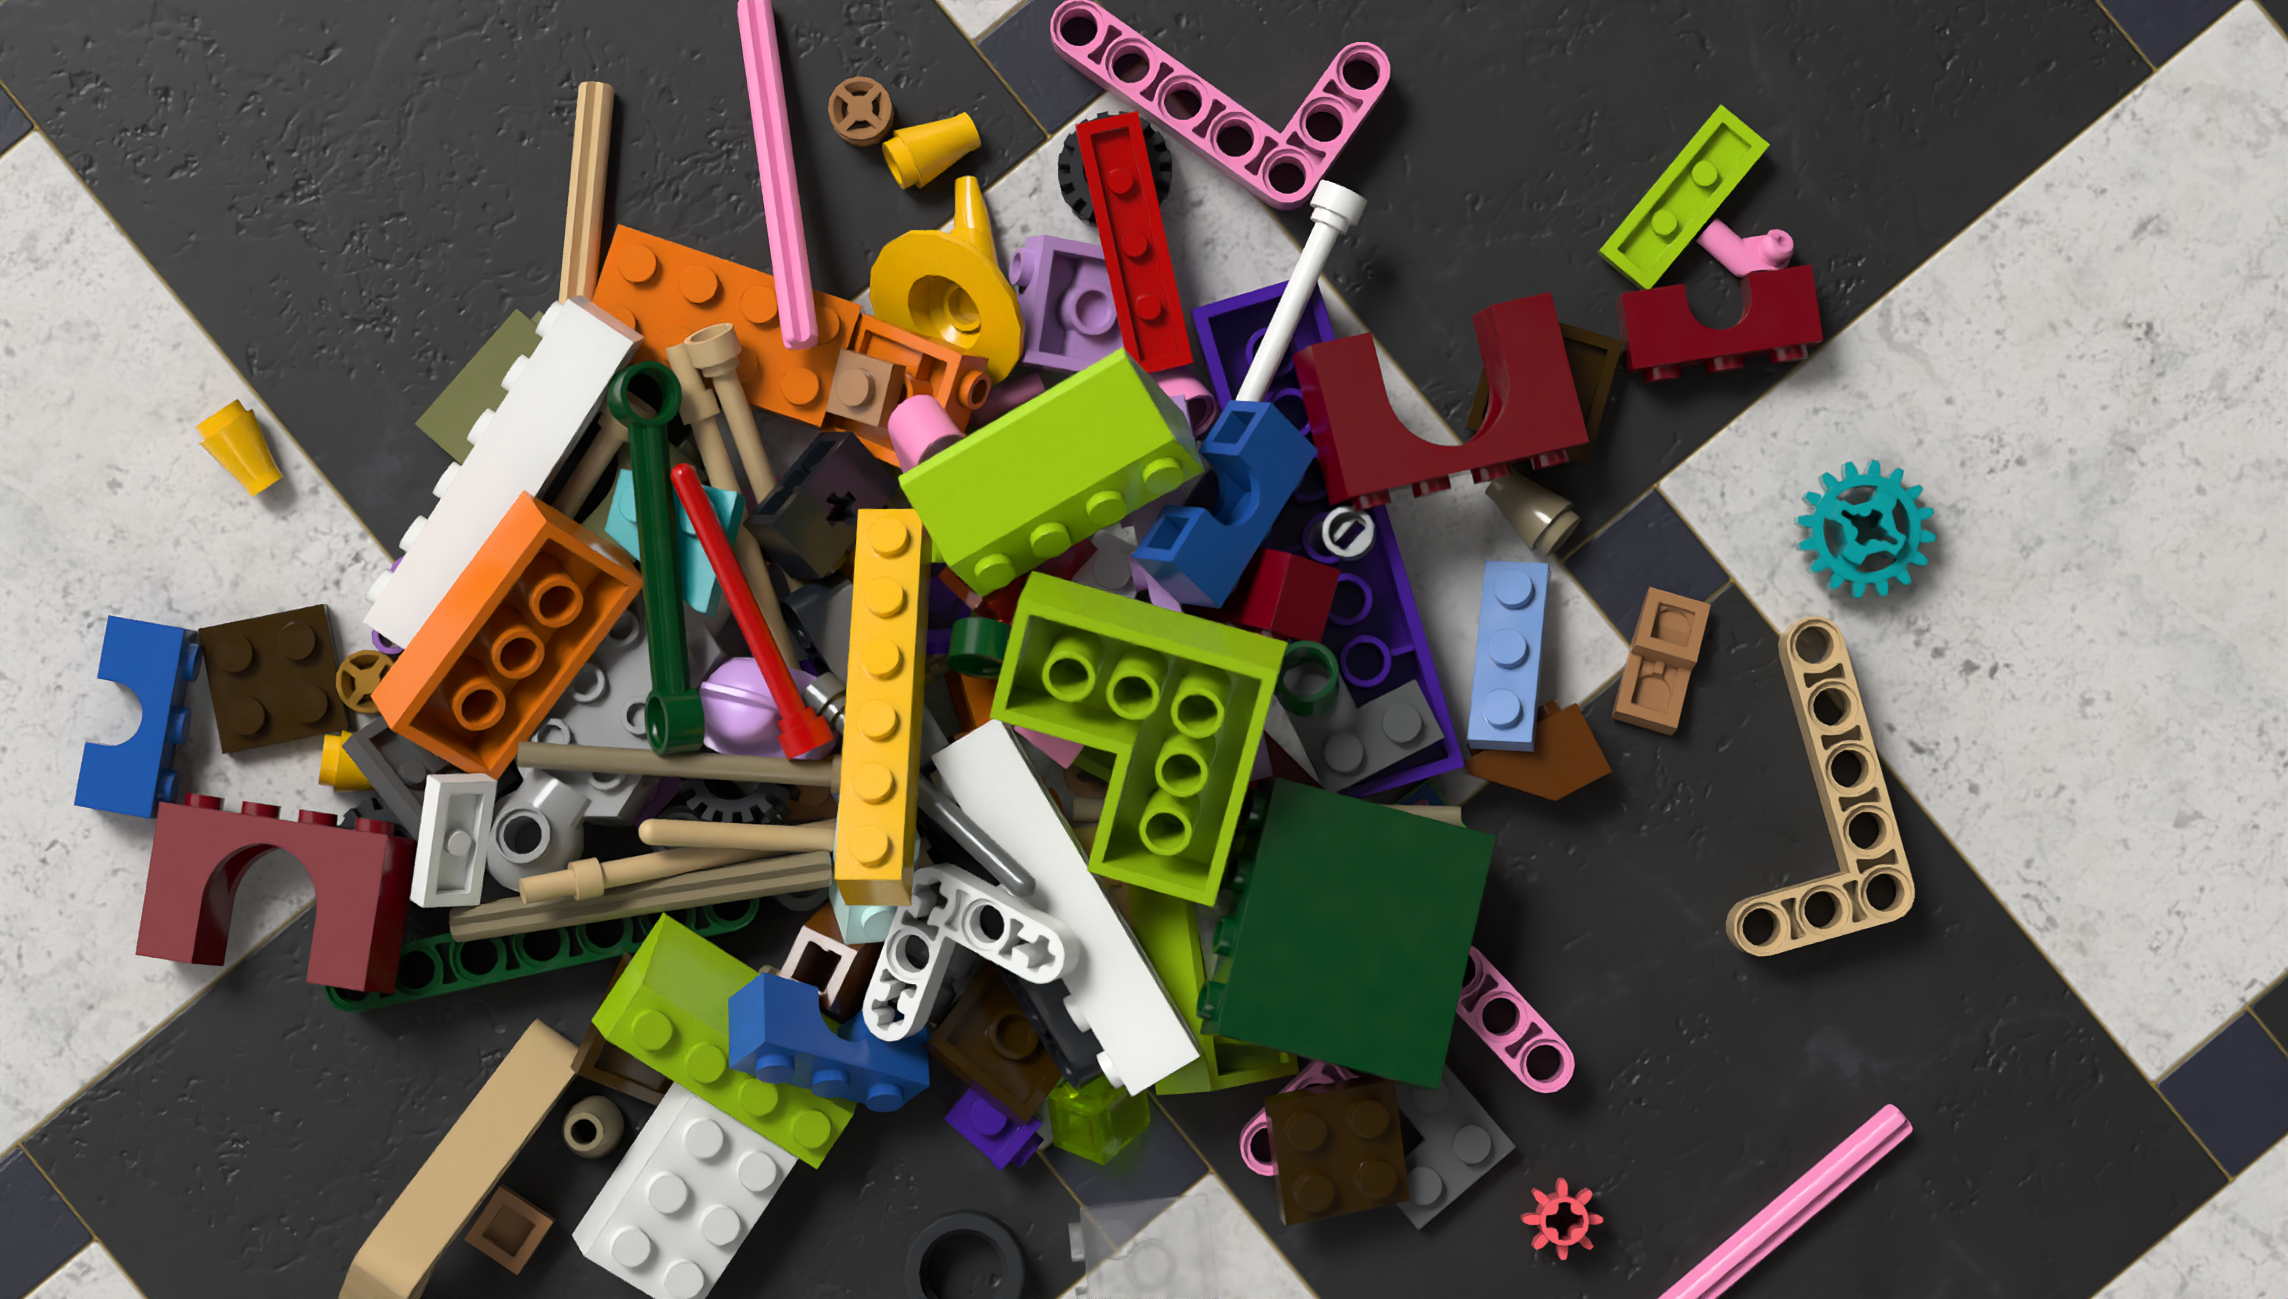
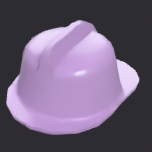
M734 657L723 661L719 668L710 675L707 682L702 681L698 692L705 717L703 743L708 748L721 754L786 758L776 737L782 734L777 724V721L781 720L782 717L755 659ZM787 667L800 695L817 678L805 671ZM837 730L832 732L835 737L833 740L794 758L823 759L832 751L840 733Z

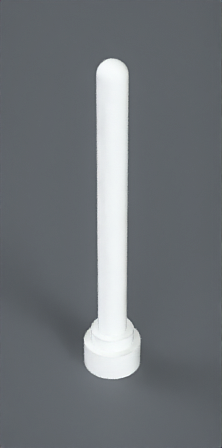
M1325 180L1320 181L1310 203L1315 209L1310 218L1315 222V225L1236 400L1264 401L1338 235H1346L1349 226H1357L1368 202L1362 196L1335 183ZM1209 464L1211 470L1215 472L1213 467Z

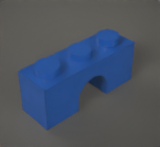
M1230 400L1198 450V453L1213 467L1218 478L1219 492L1213 510L1209 513L1205 508L1164 504L1131 557L1179 603L1220 609L1224 601L1238 587L1240 576L1257 548L1269 537L1272 531V524L1286 501L1302 484L1305 471L1318 450L1272 403Z
M108 615L97 679L119 682L132 689L141 703L142 720L137 732L124 743L109 745L85 742L74 806L157 819L159 802L175 804L180 784V772L172 769L177 744H185L191 724V708L184 706L188 681L195 682L197 680L202 664V645L195 643L197 631Z
M762 972L728 999L730 1069L756 1075L758 1080L765 1083H786L809 1089L814 1095L819 1097H840L863 1103L870 1110L877 1112H890L900 1109L907 1101L929 1087L928 1051L921 1046L927 1038V1023L922 1030L912 1036L895 1041H885L877 1038L870 1032L864 1022L863 1011L861 1010L837 1028L836 1036L826 1026L820 1014L818 987ZM893 1008L895 1011L893 1021L903 1020L905 1015L898 1009Z

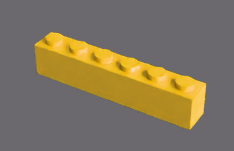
M858 509L834 876L844 903L848 906H911L933 544L931 536L914 509Z

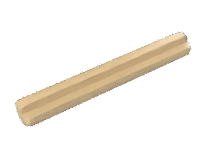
M582 82L578 88L559 302L563 305L568 298L582 295L592 302L597 285L614 103L613 87L602 82Z

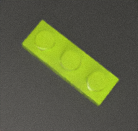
M1720 105L1597 254L1640 290L1651 289L1770 144L1723 105Z

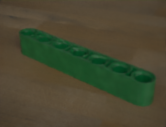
M764 897L750 899L747 913L737 920L723 916L719 912L717 904L686 908L687 920L685 926L702 937L742 929L753 924L760 917L764 907ZM654 913L621 918L624 924L623 936L616 945L608 947L600 944L594 938L592 923L555 928L561 938V947L558 954L550 960L541 959L532 952L530 947V935L532 932L486 938L495 945L498 951L496 966L489 973H480L470 966L467 959V950L473 941L456 942L451 933L402 943L394 993L370 992L363 1000H355L345 992L344 988L323 985V990L327 1000L339 1010L344 1012L370 1010L620 956L625 951L629 953L637 952L655 926L656 921ZM415 951L426 953L435 965L434 977L425 987L412 984L405 973L407 958Z

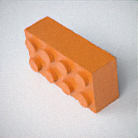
M620 224L617 225L592 299V303L645 337L628 366L644 361H656L671 369L665 351L666 348L684 343L685 339L691 334L706 327L721 323H732L742 347V351L738 354L740 365L735 369L749 407L818 431H822L828 412L825 410L840 349H849L859 314H866L862 305L812 289L819 334L817 345L810 349L789 350L783 345L773 275ZM699 368L705 388H712L715 396L718 397L711 377H704L701 368Z
M523 490L370 696L388 726L394 732L469 774L485 773L498 780L517 755L519 741L526 742L641 590L643 587L642 575L623 550Z

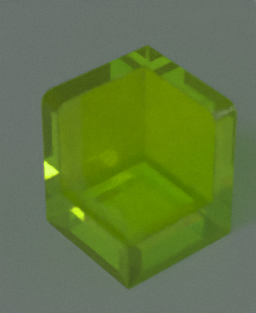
M1105 1074L1080 1090H1075L1064 1079L1047 1096L1054 1146L1103 1166L1150 1124L1146 1088L1131 1096L1125 1084L1115 1089Z

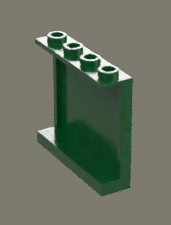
M1278 777L1259 781L1257 789L1252 788L1248 792L1242 809L1241 825L1248 829L1242 853L1236 852L1227 873L1226 888L1233 891L1228 914L1227 916H1220L1212 936L1211 952L1217 954L1218 957L1212 980L1206 979L1197 1000L1196 1016L1203 1019L1199 1034L1222 1036L1394 1080L1395 1084L1417 1090H1438L1496 836Z

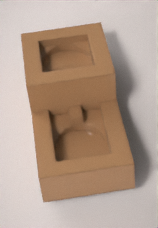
M1649 587L1623 670L1611 716L1612 719L1671 736L1674 734L1678 727L1691 670L1697 663L1711 604Z

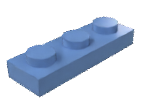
M1485 560L1467 736L1470 748L1534 752L1551 579L1549 563Z

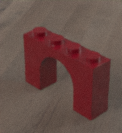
M1551 292L1493 304L1471 316L1487 376L1489 402L1480 428L1469 441L1462 445L1446 446L1428 442L1413 434L1402 424L1390 405L1371 332L1310 345L1293 355L1313 440L1318 450L1317 455L1330 506L1352 502L1354 512L1366 511L1391 504L1390 492L1412 488L1414 498H1421L1451 490L1450 478L1471 474L1475 485L1512 475L1509 465L1531 460L1533 471L1570 462L1568 451L1589 442Z
M186 793L184 805L159 802L135 955L189 964L224 966L234 899L242 878L257 860L275 850L285 849L304 865L311 877L316 893V920L306 982L358 991L394 993L417 848L415 839L394 836L396 823L356 818L355 830L336 827L337 814L299 809L297 822L280 819L281 806L242 801L241 813L223 811L225 798Z

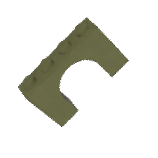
M516 308L415 423L416 426L461 465H463L475 446L467 441L473 426L486 409L489 408L496 413L508 394V391L501 387L506 374L522 354L530 359L543 337L535 333L538 324L544 316L539 310L530 320ZM599 409L598 414L602 416L603 413ZM683 436L675 445L668 440L671 471L677 464H690L695 469L701 484L711 487L709 477L703 471L705 466L700 451ZM623 441L617 451L618 465L614 483L608 495L582 526L623 550L638 570L641 566L640 561L604 531L620 470L632 471L630 446L628 442Z

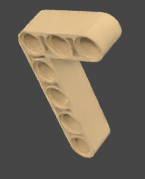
M1821 616L1805 617L1789 624L1781 633L1778 648L1841 872L1752 896L1736 903L1729 911L1726 919V934L1731 944L1738 950L1756 956L1774 955L1895 921L1909 911L1915 898L1913 879L1844 637L1836 624L1830 619ZM1805 628L1817 630L1826 641L1824 657L1816 664L1805 662L1796 651L1797 637ZM1824 689L1836 692L1840 696L1844 707L1842 717L1831 726L1819 721L1813 708L1815 697ZM1844 750L1852 752L1861 764L1859 779L1849 787L1839 785L1831 774L1833 759ZM1861 812L1868 813L1875 818L1879 831L1876 841L1865 849L1859 848L1852 843L1848 829L1851 820ZM1879 874H1885L1891 878L1896 887V896L1893 903L1884 910H1876L1872 907L1866 895L1868 883ZM1823 891L1832 898L1835 912L1832 920L1827 925L1816 928L1808 922L1804 907L1807 899L1812 894ZM1761 908L1770 914L1774 929L1771 937L1766 942L1753 945L1743 934L1742 925L1744 918L1749 912Z
M538 1018L529 1026L365 1241L351 1263L338 1299H420L436 1263L577 1077V1074L570 1066L578 1052V1046Z

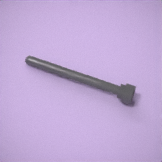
M828 672L816 678L804 690L801 698L806 708L811 705L813 706L817 716L824 714L832 732L837 730L844 737L847 686L833 673ZM919 771L917 805L1012 894L1020 899L1031 897L1037 888L1035 878Z

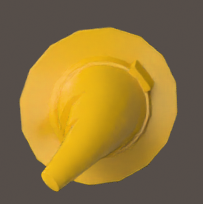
M969 175L960 177L955 180L953 230L949 234L940 230H911L888 242L871 268L869 298L875 316L924 336L938 337L989 358L984 373L990 376L991 386L1010 375L1022 356L1025 322L1017 295L999 269L989 213L977 178Z

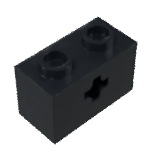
M852 431L821 432L742 525L791 578L822 579L835 573L848 559L849 551L847 549L857 537L858 509H888L886 502L897 491L900 484Z

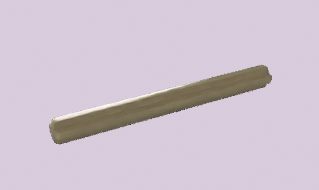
M817 851L724 865L604 889L603 896L576 901L573 895L524 904L521 896L480 902V905L453 907L449 911V925L454 941L466 942L829 887L832 885L834 878L833 867L829 853Z

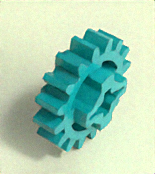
M1878 460L1869 461L1863 475L1858 474L1857 468L1852 461L1842 464L1841 481H1838L1828 472L1819 476L1818 480L1824 491L1823 494L1820 495L1810 491L1804 493L1801 499L1808 507L1812 508L1811 514L1794 518L1795 526L1808 530V538L1795 545L1796 551H1812L1815 559L1809 564L1806 571L1810 575L1825 569L1830 574L1825 587L1829 591L1836 590L1844 581L1848 582L1849 595L1852 599L1862 597L1866 584L1871 585L1872 591L1877 598L1888 595L1889 585L1887 579L1889 578L1901 587L1907 586L1912 581L1905 567L1908 564L1919 568L1926 566L1928 559L1917 551L1919 544L1934 542L1936 534L1921 530V521L1934 515L1933 508L1923 507L1917 509L1914 500L1923 491L1921 485L1919 484L1904 490L1900 486L1904 470L1898 467L1892 470L1886 478L1880 476L1881 469ZM1866 487L1873 489L1865 501L1857 505H1852L1845 500L1840 501L1836 498L1844 491L1852 488ZM1896 504L1904 518L1905 535L1898 532L1895 526L1892 510ZM1870 515L1874 519L1870 529L1882 541L1870 539L1859 544L1855 540L1858 536V529L1851 525V520L1857 521ZM1824 524L1831 527L1834 532L1838 547L1834 555L1829 551L1824 539ZM1877 554L1884 559L1888 558L1893 561L1879 571H1856L1868 555Z

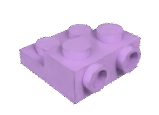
M1048 235L1027 237L1025 248L1018 247L1014 251L1009 268L1010 283L1019 286L1017 298L1025 322L1023 354L1016 365L1063 374H1077L1118 349L1124 348L1102 246Z

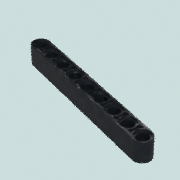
M838 569L832 575L822 579L816 578L780 599L779 604L786 623L818 676L831 672L847 686L853 585L846 575ZM923 701L919 771L932 782L930 774L938 769L931 756L950 744ZM917 805L916 828L919 836H925L931 846L926 852L933 865L949 863L960 867L995 887L1001 884L1000 881ZM986 905L980 913V927L988 938L997 941L1004 932V919L1000 911L994 906ZM1021 938L1014 947L1030 942ZM993 962L1056 1067L1070 1086L1075 1090H1080L1103 1076L1105 1073L1096 1055L1103 1052L1104 1049L1092 1028L1081 1032L1070 1016L1063 999L1071 993L1063 979L1060 978L1038 984L1028 981Z

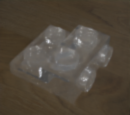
M1207 1193L1081 1206V1222L1068 1223L1072 1262L1085 1261L1088 1286L1075 1287L1076 1299H1218Z

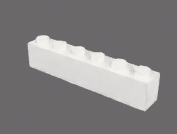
M582 295L568 298L564 305L556 300L547 310L535 331L543 339L530 359L522 354L506 374L501 387L507 390L508 394L496 413L489 408L486 409L473 426L467 441L475 446L463 465L460 466L453 462L438 481L433 491V494L440 498L437 506L428 519L421 515L417 517L402 538L399 547L407 552L395 572L386 568L369 590L365 600L373 606L363 623L404 650L523 490L540 500L543 499L598 413L600 405L607 396L611 379L617 372L628 366L644 341V336Z
M993 719L931 756L938 769L930 774L933 784L954 804L958 803L962 811L1035 878L1037 883L1035 893L1027 899L1020 900L1063 922L1072 929L1077 937L1080 949L1079 960L1074 970L1062 978L1071 993L1063 1001L1081 1032L1092 1028L1104 1051L1096 1056L1101 1068L1114 1088L1117 1089L1125 1084L1131 1096H1134L1200 1057L1204 1050L1100 875L1087 871L1090 858L1011 725ZM1002 883L996 886L997 888L1016 897ZM1049 939L1030 943L1044 952L1043 964L1053 962L1056 956L1048 951Z

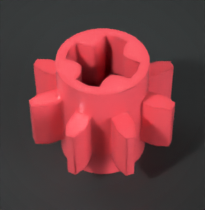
M1558 1177L1556 1192L1545 1195L1536 1188L1531 1190L1533 1197L1539 1203L1535 1213L1527 1212L1522 1214L1521 1220L1526 1224L1538 1226L1540 1232L1533 1238L1531 1243L1536 1250L1544 1247L1550 1240L1556 1244L1558 1257L1561 1260H1566L1568 1245L1579 1242L1589 1250L1593 1247L1591 1240L1585 1234L1589 1224H1600L1603 1222V1217L1594 1212L1587 1213L1584 1205L1591 1199L1593 1194L1588 1188L1580 1190L1573 1197L1568 1194L1566 1180L1563 1177ZM1565 1202L1566 1207L1573 1214L1578 1215L1577 1222H1571L1566 1225L1565 1234L1558 1235L1557 1229L1552 1224L1545 1222L1546 1216L1556 1214L1558 1203Z

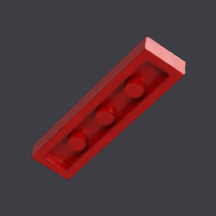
M1134 111L1076 124V133L1124 349L1148 374L1191 365L1194 362L1139 113Z

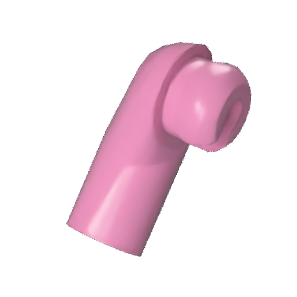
M1717 217L1696 240L1699 245L1732 274L1741 278L1751 273L1784 269L1788 266L1790 258L1795 252L1793 239L1783 230H1770L1767 235L1741 239Z

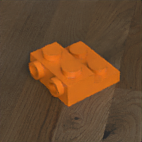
M864 313L859 314L848 350H855L907 366L897 407L905 400L917 395L932 396L942 406L964 437H968L964 433L972 410L979 409L985 403L991 389L990 376L984 373L989 358L938 337L924 336L878 316ZM828 412L821 432L852 431L876 458L901 468L888 433V428L876 427Z

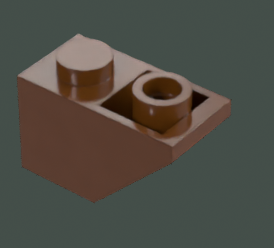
M1556 698L1538 707L1534 752L1470 748L1469 744H1466L1471 756L1463 760L1465 766L1461 767L1465 775L1548 801H1556L1612 772L1577 703L1561 708Z
M829 900L802 926L779 976L818 987L819 1006L849 1020L859 1012L869 988L868 983L874 974L885 942L845 945L831 901Z

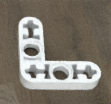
M940 863L920 868L913 873L911 906H898L864 999L862 1010L864 1022L871 1033L885 1041L900 1040L922 1030L929 1018L956 942L1026 980L1039 984L1063 978L1074 970L1080 954L1078 939L1072 929L1063 922L956 865ZM942 882L940 893L947 898V904L934 907L937 895L929 890L930 884ZM986 905L994 906L1000 911L1004 919V932L997 941L988 938L980 927V913ZM930 915L928 922L917 919L919 917ZM912 934L922 938L928 946L929 960L923 970L912 966L906 957V941ZM1021 938L1030 943L1049 939L1048 951L1056 956L1053 962L1043 964L1044 952L1030 943L1014 946ZM906 983L917 985L904 990ZM900 997L897 1009L905 1017L903 1020L894 1022L895 1011L887 1003L888 1000Z

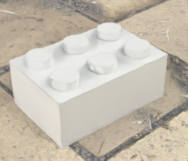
M674 1081L572 1236L586 1258L655 1299H705L799 1158Z

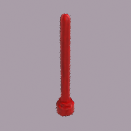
M687 463L677 464L671 471L670 478L780 712L782 719L777 721V724L782 734L776 737L787 760L833 740L835 737L824 714L817 716L812 705L806 708L695 469Z

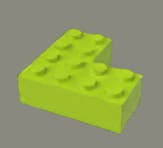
M1032 571L1019 598L989 718L1117 754L1087 871L1214 907L1288 643Z

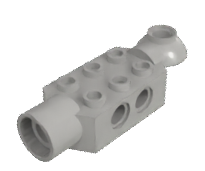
M643 587L526 742L651 749L646 735L644 718L645 703L649 692L652 691ZM723 591L715 618L701 614L683 599L691 687L697 692L700 690L702 681L707 682L710 675L719 668L721 663L730 659L717 637L732 614ZM517 753V755L514 757V761H515L516 765H517V756H518V753ZM518 767L524 779L518 790L501 797L493 808L485 864L487 872L503 887L520 892V878L567 870L569 862L579 861L583 852L584 832L582 824L585 820L592 825L632 826L662 776ZM528 823H539L542 830V839L539 846L528 854H518L515 848V837L519 829Z

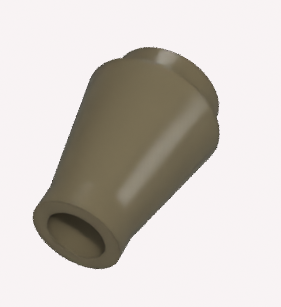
M1509 465L1512 475L1492 481L1485 490V494L1495 502L1531 551L1538 548L1548 557L1568 539L1580 523L1581 518L1571 510L1573 507L1571 501L1520 474Z
M582 1096L574 1100L564 1111L560 1125L561 1135L566 1146L576 1155L588 1159L601 1158L613 1152L620 1144L624 1134L623 1116L619 1108L611 1100L603 1096ZM581 1119H588L596 1126L597 1134L593 1141L584 1140L583 1134L577 1131V1125Z

